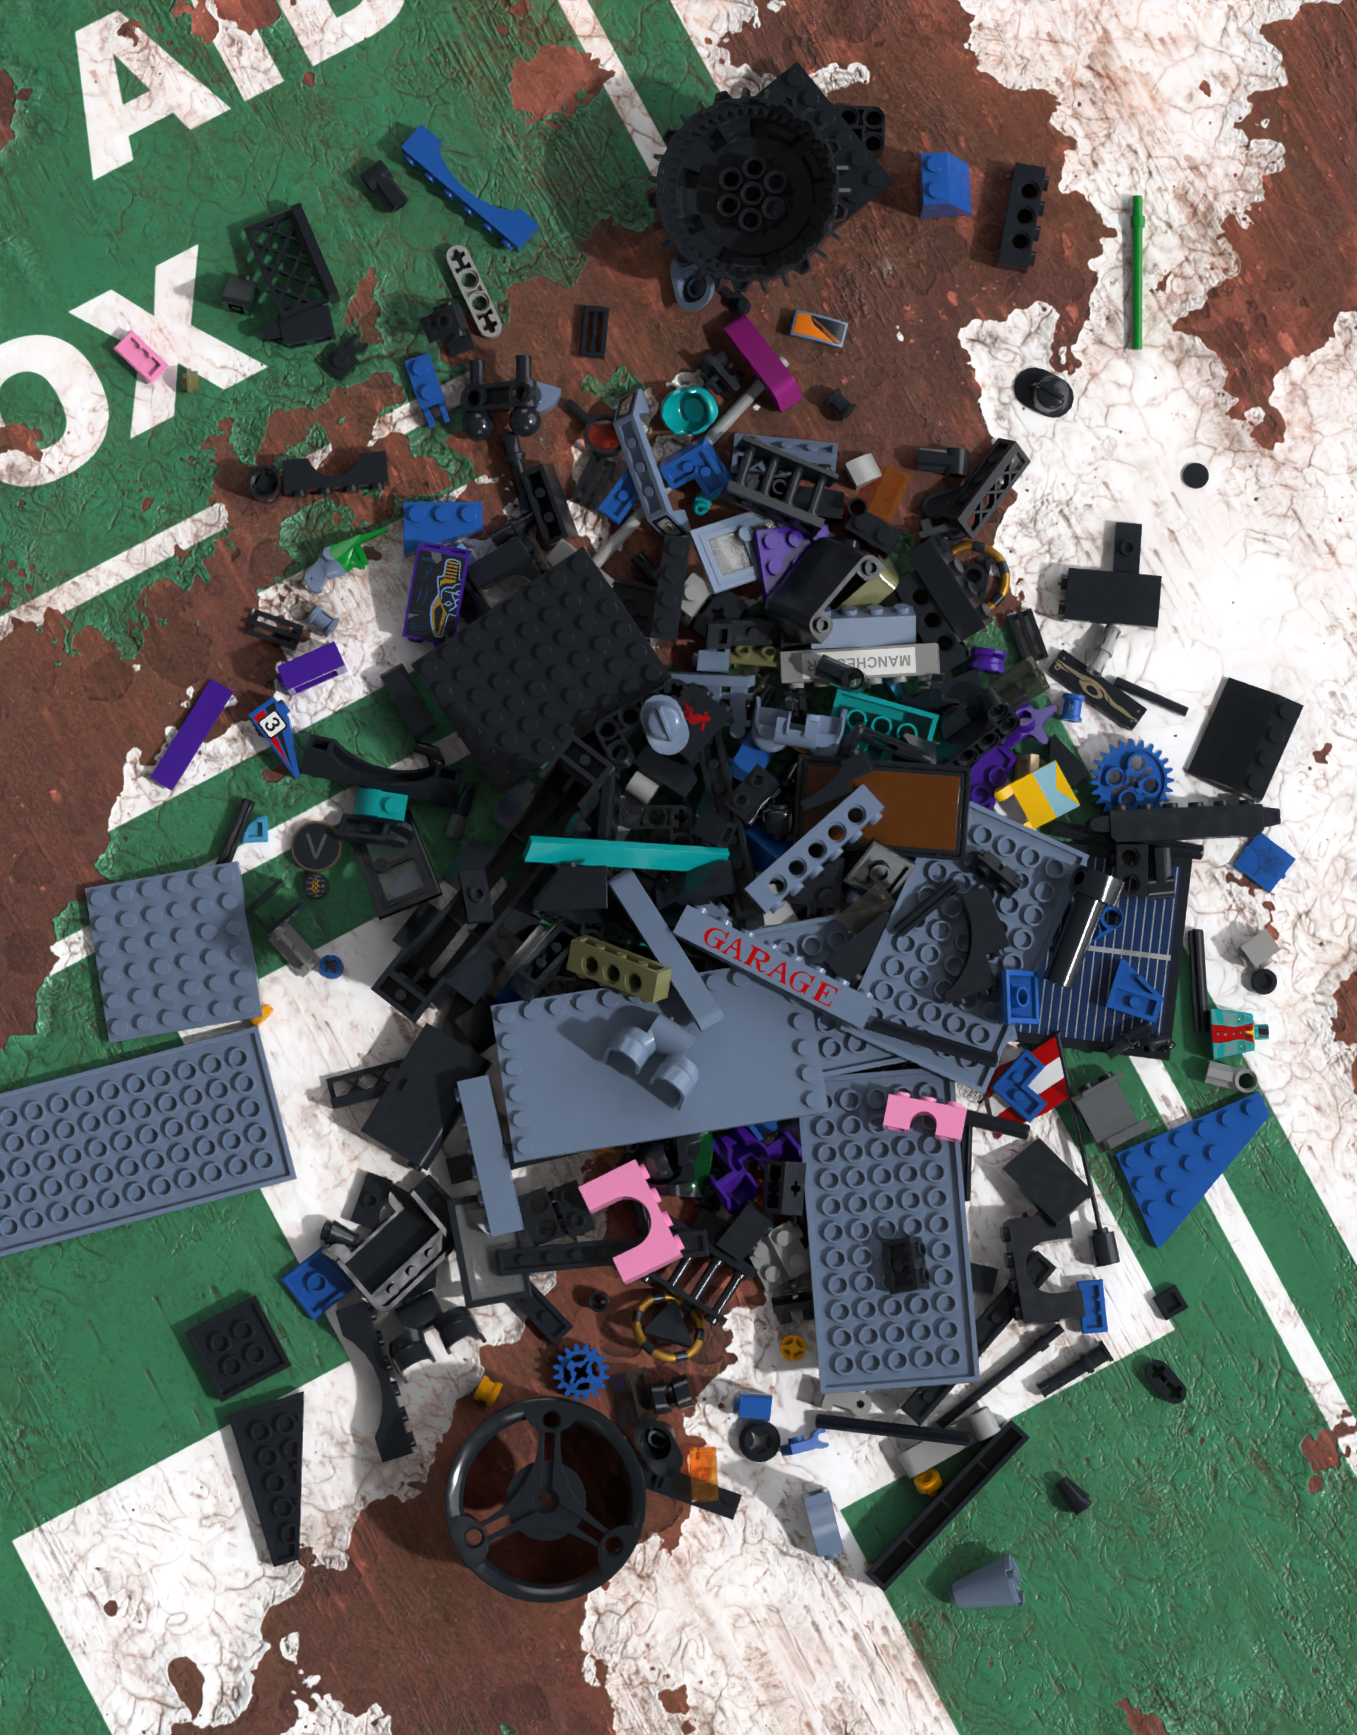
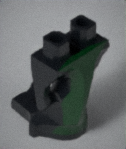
M714 1131L673 1137L674 1150L678 1156V1166H682L681 1174L676 1179L665 1184H648L650 1189L655 1187L659 1196L704 1198V1181L710 1174L713 1159L712 1134Z

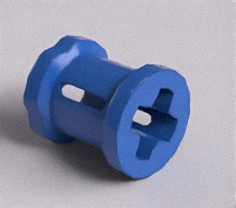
M1063 693V712L1059 715V720L1082 723L1080 714L1082 702L1085 701L1086 697L1079 694Z
M326 955L319 962L321 974L328 979H337L343 973V962L336 955ZM328 961L331 963L337 961L335 965L337 971L335 973L332 971L326 973L325 970L328 968L326 963Z

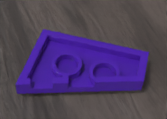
M1001 742L972 766L970 801L989 810H993L996 804L994 790L1004 786L1016 760V757Z

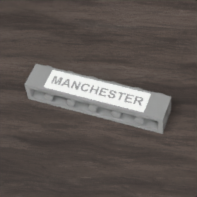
M937 643L780 652L782 684L788 685L789 689H802L806 683H814L815 688L830 687L829 681L814 675L817 664L823 654L863 671L868 677V685L882 684V679H892V683H907L908 678L918 677V682L931 681L932 674H940L939 645ZM854 674L849 678L850 686L856 685V681L861 680L860 674Z

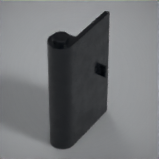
M426 1022L360 1131L408 1159L407 1165L419 1173L422 1169L427 1171L460 1118V1114L463 1113L462 1103L457 1104L454 1094V1088L458 1087L457 1082L486 1075L493 1063Z

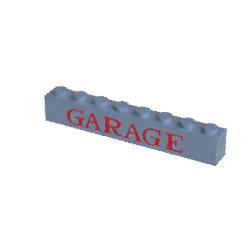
M695 904L693 907L686 906L673 931L675 938L862 1032L876 1005V1000L872 999L873 994L861 988L856 991L848 987L850 985L848 981L838 976L833 979L825 975L826 970L812 964L809 967L801 963L803 959L791 952L788 955L779 952L777 945L767 940L762 943L754 939L756 935L744 928H741L740 931L732 928L730 921L720 916L715 919L707 915L709 911Z

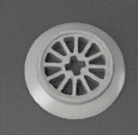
M539 925L504 966L508 971L506 983L556 925H551L547 928Z

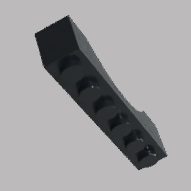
M310 734L305 747L301 773L315 778L336 781L341 784L345 783L361 788L408 795V798L414 801H422L454 809L459 794L463 769L438 763L415 770L383 768L356 757L335 739Z
M367 1301L336 1310V1316L343 1337L354 1343L366 1355L379 1379L382 1393V1414L375 1440L382 1463L414 1453L413 1447L417 1446L413 1431H407L405 1422L409 1421L405 1406L400 1407L397 1396H401L397 1380L392 1381L389 1371L393 1370L389 1355L384 1356L381 1346L385 1345L382 1331H376L373 1322L377 1320L374 1307L372 1305L368 1306Z

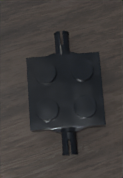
M815 845L814 850L808 851L813 858H819L823 855V849L819 845ZM840 855L833 862L828 859L821 865L824 870L814 879L810 876L802 882L804 887L792 897L790 893L788 894L787 903L801 904L807 907L806 920L811 918V913H813L812 919L817 918L818 908L839 909L845 856ZM791 863L790 873L792 875L798 876L803 873L804 868L800 863Z

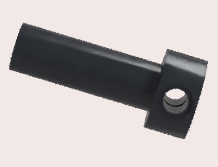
M1079 864L1076 865L1067 888L1075 893L1076 896L1043 975L1044 980L1072 990L1105 906L1116 908L1126 883L1095 869Z

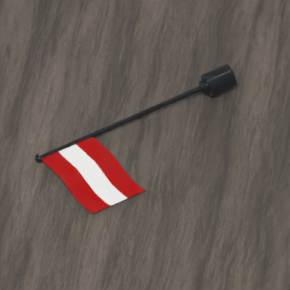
M1056 1030L1052 1033V1039L1031 1052L1046 1066L1029 1084V1087L1048 1103L1036 1117L1049 1112L1066 1099H1069L1087 1185L1094 1192L1078 1115L1071 1099L1073 1093L1060 1038L1062 1033ZM1014 1059L995 1069L987 1087V1094L992 1116L1025 1123L1027 1120L991 1089L994 1083L1016 1060ZM996 1133L997 1139L1003 1136V1134ZM1094 1192L1090 1199L1097 1229L1092 1230L1093 1235L1088 1236L1094 1266L1101 1267L1121 1261L1114 1231H1108V1227L1102 1228Z

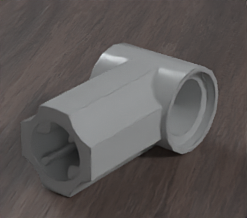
M1209 1061L1204 1083L1235 1090L1240 1093H1249L1257 1087L1258 1077L1250 1069H1242ZM1242 1074L1249 1075L1253 1080L1252 1086L1248 1089H1244L1239 1085L1238 1079Z

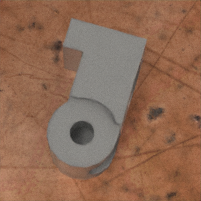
M863 1392L823 1394L819 1408L831 1411L832 1406L837 1405L848 1408L852 1413L862 1416L870 1411L872 1402L870 1397Z

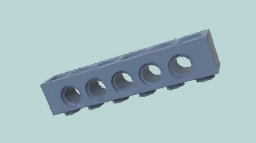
M862 784L744 889V892L765 915L769 911L774 914L785 904L782 900L789 893L793 897L804 887L802 882L810 876L814 879L824 870L821 866L828 859L833 862L844 852L841 848L848 841L851 844L856 842L864 834L861 830L868 823L871 827L883 817L881 812L884 806ZM852 810H858L861 812L863 819L859 823H853L848 819V813ZM833 827H837L843 832V837L837 841L832 840L828 835V831ZM819 845L823 849V855L819 858L811 857L808 852L809 847ZM793 862H798L803 866L804 871L798 876L792 875L788 869L789 865ZM772 880H780L784 885V889L780 893H773L769 889V883Z

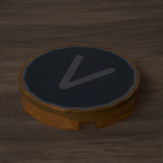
M311 821L300 826L293 834L290 844L291 854L297 865L313 873L326 872L335 866L341 858L343 850L342 841H338L335 836L337 830L330 824L322 821Z

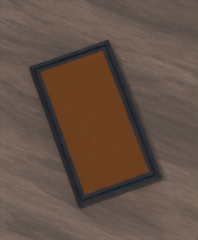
M798 754L795 831L793 832L792 845L796 844L856 789L864 784L884 806L881 812L883 817L872 827L868 823L861 830L864 834L856 842L851 844L848 841L841 848L844 852L861 853L872 837L906 857L966 861L972 766L872 759L875 770L853 779L852 782L855 790L804 811L800 801L818 792L831 782L842 768L840 762L846 759V757ZM852 810L848 813V819L853 823H859L863 819L861 812L858 810ZM833 827L828 831V835L832 840L837 841L843 837V832L841 829ZM815 845L810 846L809 849H814Z

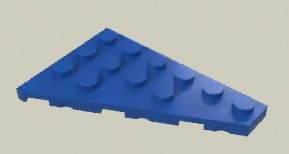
M1260 1092L1115 1154L1156 1248L1161 1247L1269 1118L1270 1114Z

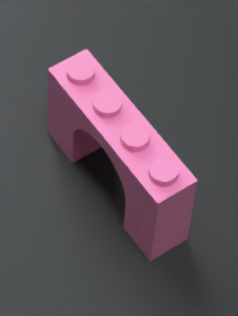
M636 1159L578 1187L592 1214L621 1200L637 1201L643 1204L650 1213L651 1228L647 1238L640 1245L612 1258L626 1285L682 1258L683 1255L680 1250L684 1249L679 1235H672L669 1227L673 1223L667 1211L661 1212L657 1204L662 1200L656 1188L650 1189L646 1179L650 1178V1175L644 1163L639 1165Z

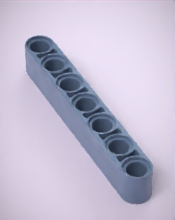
M631 868L609 879L607 883L656 962L672 968L670 984L699 1030L702 1032L724 1019L721 1009Z

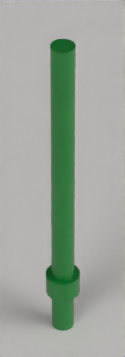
M1141 195L1132 196V216H1130V228H1132V350H1142V260L1145 216H1143V196Z

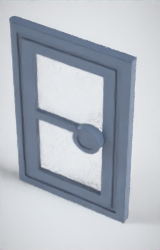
M749 511L689 531L688 534L712 593L716 594L758 580L759 573L753 532L756 530L787 528L788 526Z

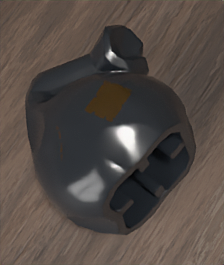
M670 1139L624 1145L626 1152L625 1164L636 1159L639 1165L644 1163L650 1175V1178L646 1179L648 1183H668L675 1178L681 1166H678V1156Z

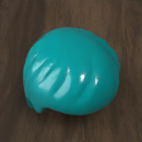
M687 386L667 394L662 401L660 415L666 428L677 435H695L704 432L710 424L714 423L718 416V406L714 397L706 389L699 386Z

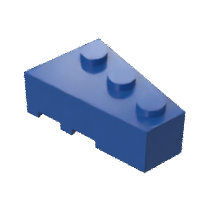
M404 502L405 558L416 554L420 541L445 545L483 533L482 502Z

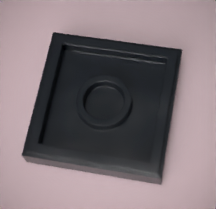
M872 837L842 878L844 882L886 905L914 870L916 863Z

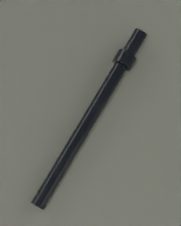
M1058 1323L1043 1336L1041 1334L1032 1340L1033 1344L935 1421L937 1425L944 1429L1038 1352L1041 1351L1043 1353L1050 1347L1049 1344L1065 1331Z

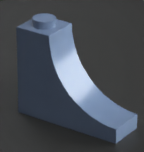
M826 1487L801 1494L818 1557L824 1556L825 1560L840 1557L839 1552L844 1551L830 1491Z

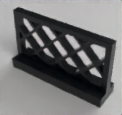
M301 203L292 205V210L244 228V232L282 321L328 302L332 305L341 301ZM290 219L292 228L288 235L276 230L280 222ZM260 230L269 233L265 244L254 241L252 234ZM274 235L286 239L281 251L269 246ZM290 241L301 245L302 249L298 257L285 253ZM266 251L279 255L274 267L263 263ZM283 257L295 261L291 273L278 269ZM300 264L311 268L308 279L295 275ZM276 273L288 277L283 289L272 284ZM292 280L305 284L300 296L288 291ZM309 286L319 289L322 297L312 301L305 298ZM285 296L298 300L295 308L284 312L281 304Z

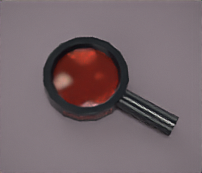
M570 399L566 402L564 407L585 425L583 441L590 453L601 458H610L621 453L622 448L613 425L614 415L600 414L592 418L573 400Z

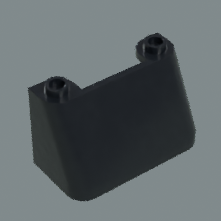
M831 537L818 538L766 598L764 612L792 643L822 644L830 635L833 627L832 619L824 611L855 574L864 581H872L886 567L875 556Z

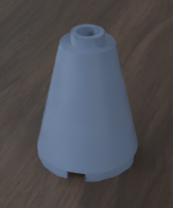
M1011 1554L1004 1555L952 1582V1588H949L952 1604H957L959 1608L1020 1607L1025 1603L1024 1590L1018 1591L1020 1590V1582H1022L1015 1559L1011 1557Z

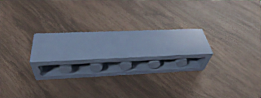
M490 1075L458 1081V1087L454 1088V1094L457 1104L462 1103L464 1113L460 1114L462 1128L468 1129L470 1139L465 1140L468 1154H473L475 1165H472L471 1169L474 1181L479 1180L481 1191H477L480 1207L485 1206L487 1216L483 1217L486 1233L491 1232V1236L494 1237L524 1230Z

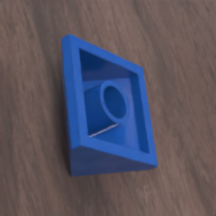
M1006 969L997 972L998 1024H1040L1038 971Z

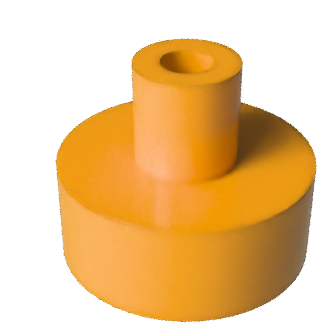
M927 1469L915 1476L914 1484L919 1493L928 1494L930 1497L937 1495V1489L942 1485V1479L936 1469Z

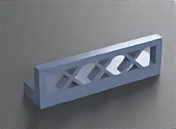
M735 433L731 473H738L740 465H737L738 456H743L744 452L735 449V447L744 435L757 437L767 445L815 465H831L830 469L832 472H835L838 443ZM754 457L748 474L764 475L766 466L763 464L764 461ZM777 467L775 475L791 476L792 472ZM801 476V479H800V480H809V479L804 478V477Z

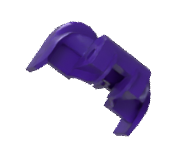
M748 1126L731 1128V1132L724 1137L717 1135L713 1139V1156L727 1174L717 1181L714 1176L709 1175L710 1186L718 1195L719 1202L727 1212L733 1214L747 1196L755 1200L760 1193V1185L749 1172H746L743 1163L753 1158L760 1164V1169L765 1175L766 1160L802 1162V1148L787 1130L778 1127L777 1137L767 1146L756 1138Z

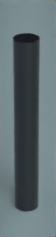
M1117 676L1114 682V686L1181 716L1185 717L1189 709L1187 706Z

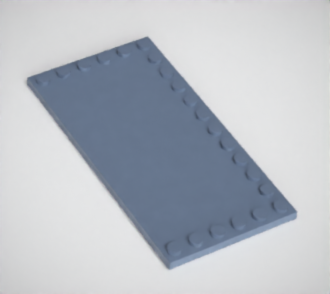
M800 956L803 959L801 963L805 964L804 956ZM734 967L698 973L724 1015V1019L702 1032L695 1024L671 984L669 985L668 997L657 1001L655 1004L644 1003L641 1001V998L633 995H623L616 988L605 987L536 998L530 1003L523 1000L492 1005L491 1012L514 1162L829 1113L812 1007ZM662 1013L669 1019L673 1017V1021L685 1029L688 1026L690 1028L689 1031L697 1036L696 1041L685 1057L698 1068L699 1080L680 1111L677 1110L681 1094L672 1084L662 1079H656L653 1084L649 1083L650 1078L665 1059L656 1051L648 1057L645 1066L638 1075L635 1074L636 1066L634 1062L619 1051L614 1050L607 1062H602L606 1048L620 1030L627 1026H634L647 1033L656 1018Z
M258 1026L0 1094V1257L297 1179Z
M925 1068L825 1077L824 1084L829 1113L799 1117L802 1163H806L804 1188L821 1394L980 1382L960 1143L935 1139L936 1124L931 1117L926 1115L918 1116L911 1122L909 1134L883 1129L889 1094L894 1095L895 1091L910 1094V1098L918 1100L921 1099V1096L935 1098L936 1103L946 1105L947 1101L956 1102L955 1082ZM908 1236L921 1237L926 1247L925 1262L931 1276L929 1282L930 1289L890 1295L882 1242Z

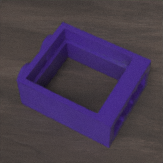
M335 641L277 666L279 673L275 677L282 691H288L292 697L348 672Z

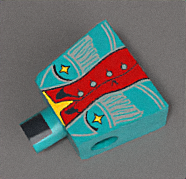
M1220 1009L1208 1010L1211 1060L1254 1051L1255 1040L1269 1039L1268 1024H1254L1252 1013Z

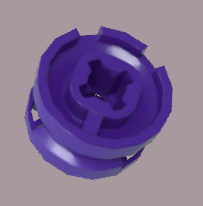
M971 647V654L973 656L972 661H969V670L976 669L979 673L986 672L993 675L1004 674L1005 667L1002 664L1006 660V652L991 648Z

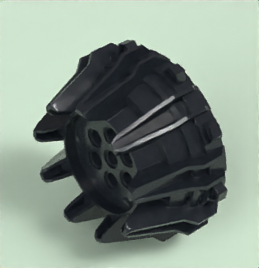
M743 87L741 98L735 99L726 90L715 94L713 105L707 108L700 100L697 103L701 110L693 114L689 119L681 114L680 118L684 125L679 130L667 129L662 137L667 149L664 155L654 154L653 158L660 161L657 176H648L649 181L657 184V189L647 195L648 207L658 210L661 216L652 225L656 230L664 228L669 238L662 243L664 249L668 250L677 247L673 260L680 267L684 268L692 264L698 266L695 279L699 282H702L706 275L709 274L717 278L715 288L719 291H722L730 280L735 292L747 293L752 282L759 281L763 293L769 294V282L782 278L784 286L790 288L789 272L795 271L804 276L812 270L810 257L814 253H817L826 260L829 259V256L820 250L828 237H833L839 242L842 238L833 232L831 228L833 223L846 220L848 209L839 202V198L851 196L853 191L851 188H841L840 177L841 175L851 173V168L849 166H836L835 160L841 153L842 148L837 139H825L831 130L827 123L817 128L811 122L815 115V111L811 107L799 114L796 112L795 98L784 94L778 100L773 101V93L770 89H765L764 97L751 96L750 90ZM754 162H759L762 165L761 172L757 175L749 173V167ZM730 174H737V184L733 187H728L726 185V178ZM777 176L782 177V187L777 190L772 189L770 186L771 180ZM753 188L759 189V198L756 201H748V191ZM728 200L736 202V209L731 213L724 211V204ZM773 203L781 205V211L776 216H771L768 212L769 206ZM754 214L758 218L757 224L751 228L746 227L745 219L747 216Z

